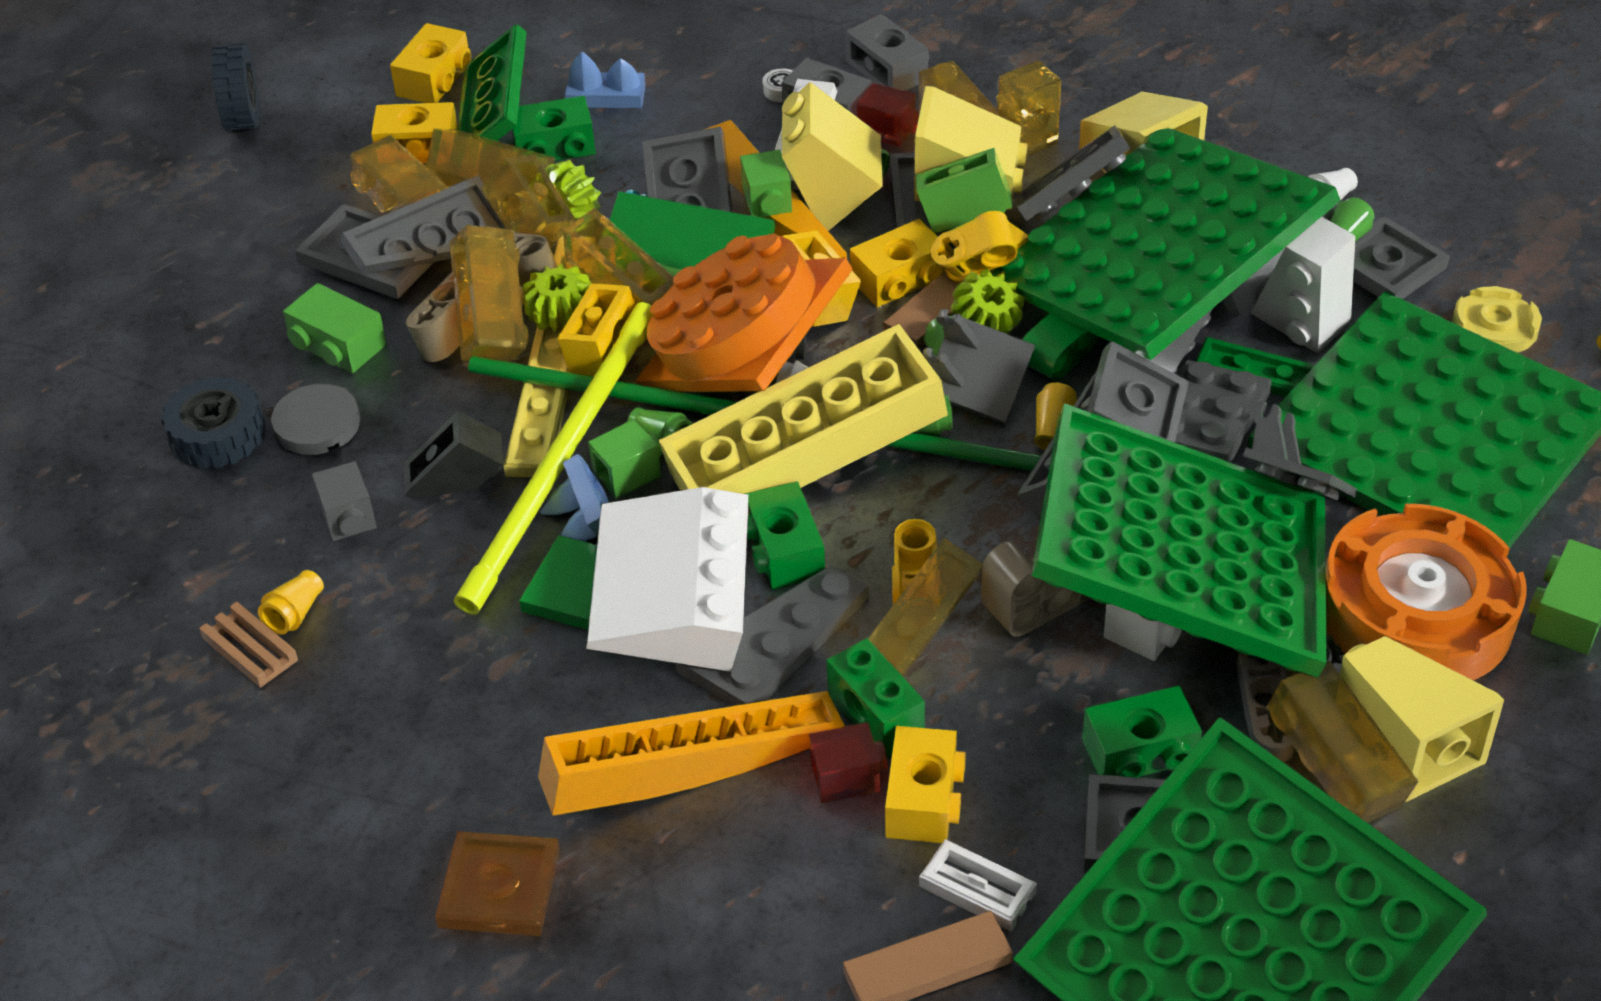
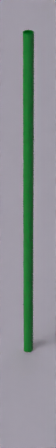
M471 356L468 365L469 372L582 393L586 391L594 378L592 376ZM620 381L616 382L608 395L611 398L712 415L737 403L735 401ZM911 433L886 445L1031 472L1042 456L918 433Z

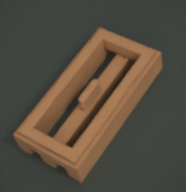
M238 602L230 606L231 613L226 616L221 612L215 616V625L211 627L208 623H205L199 628L202 639L259 688L298 661L294 648ZM238 624L244 627L255 638H257L261 643H263L267 648H269L273 653H275L280 659L278 660L261 644H259L255 639H253L249 634H247L243 629H241L238 626ZM227 632L246 651L258 658L268 668L263 671L222 635Z

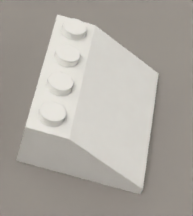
M700 487L602 504L586 649L731 672L743 634L748 495Z

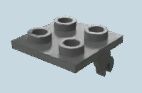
M941 309L936 321L943 326L945 337L938 355H933V349L925 348L922 355L941 379L944 395H949L952 405L1004 425L1035 345L963 318L960 314H953L951 318L947 315V309Z
M1261 400L1255 404L1252 410V418L1256 423L1252 449L1246 447L1243 456L1257 463L1256 472L1295 486L1297 484L1332 500L1338 501L1340 493L1356 497L1357 488L1331 474L1301 465L1295 432V417L1293 414L1288 412L1282 424V413L1278 405L1274 404L1271 412L1264 418L1267 402Z

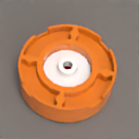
M1405 504L1403 513L1387 514L1378 517V512L1375 508L1349 521L1332 542L1325 569L1326 631L1333 637L1336 646L1338 644L1341 647V651L1344 654L1356 645H1367L1386 636L1471 680L1484 676L1502 661L1509 650L1523 611L1527 587L1524 572H1518L1517 574L1507 558L1510 548L1499 536L1486 526L1463 514L1423 504Z

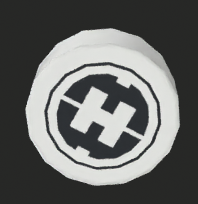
M784 68L771 70L763 77V94L765 97L774 102H782L781 82L793 70Z

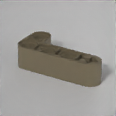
M499 232L483 240L406 319V325L421 358L427 362H436L447 358L514 289L523 290V284L530 281V273H542L544 266L550 269L557 268L558 266L547 239L541 235Z
M1004 542L995 547L983 562L981 602L1014 637L1025 635L1091 599L1089 596L1063 587H1053L1043 580L1031 576L1034 558L1030 559L1015 543Z

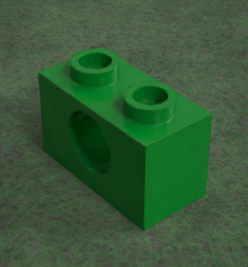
M585 95L519 106L517 126L512 129L519 167L596 154L593 126Z
M798 481L745 493L748 495L747 541L753 540L755 546L752 547V556L758 574L766 573L772 590L800 584L825 569L824 544Z
M868 638L826 660L828 693L833 703L884 761L892 757L896 726L925 728V700Z
M1180 686L1085 708L1082 740L1098 775L1139 778L1143 775L1167 769L1175 770L1201 740L1202 730Z

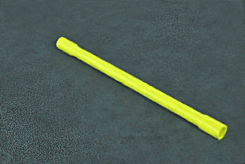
M639 302L632 310L621 328L615 344L482 559L473 567L456 594L454 603L460 610L471 615H476L481 610L495 587L500 572L563 471V462L571 458L636 349L645 341L648 322L652 316L650 312L652 305Z

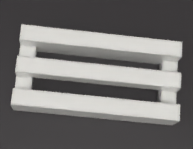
M946 839L919 876L920 888L976 915L992 911L999 926L1010 932L1016 926L1017 917L1022 916L1025 912L1028 900L1032 901L1037 891L1036 882ZM945 860H947L972 873H969L968 875L956 868H953L945 864L944 862ZM987 880L1015 893L1016 896H1011L989 885Z

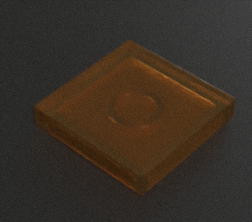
M457 831L435 916L437 927L541 936L560 851L558 839Z

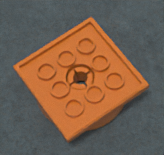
M774 233L749 239L746 236L734 238L725 248L710 255L694 267L689 266L679 271L673 278L674 284L663 297L653 303L650 308L652 316L647 326V339L656 354L635 382L637 385L678 392L765 391L847 279L853 268L846 257L804 260L792 241L785 237L777 236Z

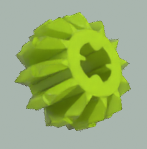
M571 160L547 166L532 184L536 193L531 200L539 204L541 208L538 215L545 214L548 217L549 227L558 225L562 232L583 227L590 222V219L594 217L593 215L601 207L597 201L601 192L592 185L595 177H587L584 165L574 166Z
M562 263L553 269L544 266L542 273H530V281L523 284L522 292L524 310L529 321L535 322L539 330L551 327L556 333L560 328H564L592 283L589 280V276L581 274L578 266L565 269Z
M988 268L981 271L980 275L971 271L970 274L966 275L964 281L957 285L953 292L954 302L951 306V314H960L963 318L1010 335L1012 329L1018 326L1023 317L1021 309L1024 305L1025 297L1016 294L1018 282L1007 283L1004 281V272L994 277Z

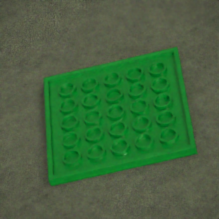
M1167 127L1152 133L1148 138V142L1126 155L1127 158L1120 165L1108 171L1101 178L1094 180L1089 185V188L1073 201L1063 205L1052 218L1042 226L1032 230L1028 235V241L1017 249L1016 258L1007 265L990 270L992 276L997 277L998 274L1004 272L1005 282H1018L1016 294L1024 296V301L1151 361L1341 200L1335 186Z
M1386 291L1379 296L1278 404L1282 413V424L1288 412L1295 417V432L1301 465L1331 474L1357 488L1355 498L1340 493V496L1367 510L1376 508L1377 515L1379 516L1403 513L1405 504H1423L1452 510L1486 526L1499 536L1509 548L1601 435V391L1399 297L1393 296ZM1255 430L1249 435L1247 448L1252 449Z
M1064 403L1057 420L1031 576L1041 579L1053 587H1063L1089 596L1098 603L1111 604L1137 613L1146 620L1168 624L1182 629L1194 637L1207 638L1232 647L1242 654L1255 655L1280 664L1287 670L1303 672L1318 678L1326 665L1325 496Z
M1219 717L1013 960L1022 970L1060 1001H1417L1487 916L1486 908Z

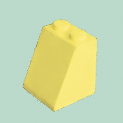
M811 82L799 92H793L786 98L782 106V158L810 211L829 231L882 187L881 135Z
M925 86L915 134L914 201L921 202L916 191V174L995 147L1011 190L1013 202L1014 193H1022L1024 169H1019L1018 167L1025 168L1028 143H1020L1021 126L940 89Z
M1142 91L1082 119L1079 150L1114 125L1130 147L1124 153L1125 156L1132 153L1140 145L1148 142V138L1152 133L1167 127L1204 140L1208 106L1203 102Z
M1384 636L1367 645H1356L1343 656L1331 719L1399 798L1406 803L1487 762L1504 699L1497 692Z

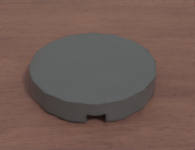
M311 384L293 390L283 396L275 405L271 416L273 430L280 444L286 450L300 455L323 454L329 452L328 447L334 446L339 443V447L343 446L356 434L361 420L355 397L345 388L333 384Z

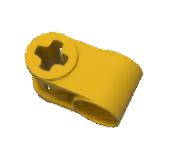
M1000 211L982 213L974 220L951 231L942 233L935 239L931 247V257L934 262L941 267H945L946 274L955 283L963 282L966 275L970 274L971 271L980 275L981 271L986 268L990 271L1007 265L1016 258L1018 253L1006 214ZM948 243H952L956 248L953 250ZM960 265L964 272H961L957 266Z
M909 519L900 523L895 529L894 565H892L893 608H900L902 603H931L932 607H940V565H937V534L935 528L925 520Z

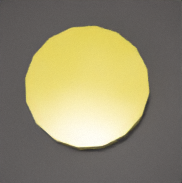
M1493 286L1479 287L1471 290L1469 296L1464 298L1461 296L1456 302L1452 323L1477 333L1512 351L1521 352L1528 349L1537 340L1542 317L1538 307L1532 301L1529 305L1526 301L1522 300V294L1512 289Z

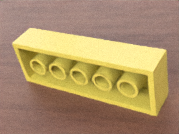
M898 324L766 388L765 391L755 393L659 440L670 475L680 491L705 487L745 494L798 481L801 488L947 416L948 413L941 379L901 325Z

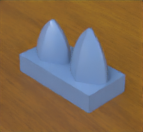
M582 51L574 59L569 70L565 98L585 95L588 108H642L646 86L645 73H637L622 58L611 66L609 72H600L593 60Z
M577 454L563 462L569 478L552 492L540 512L543 515H561L578 510L569 519L561 536L587 542L598 537L602 504L609 503V500L598 475Z

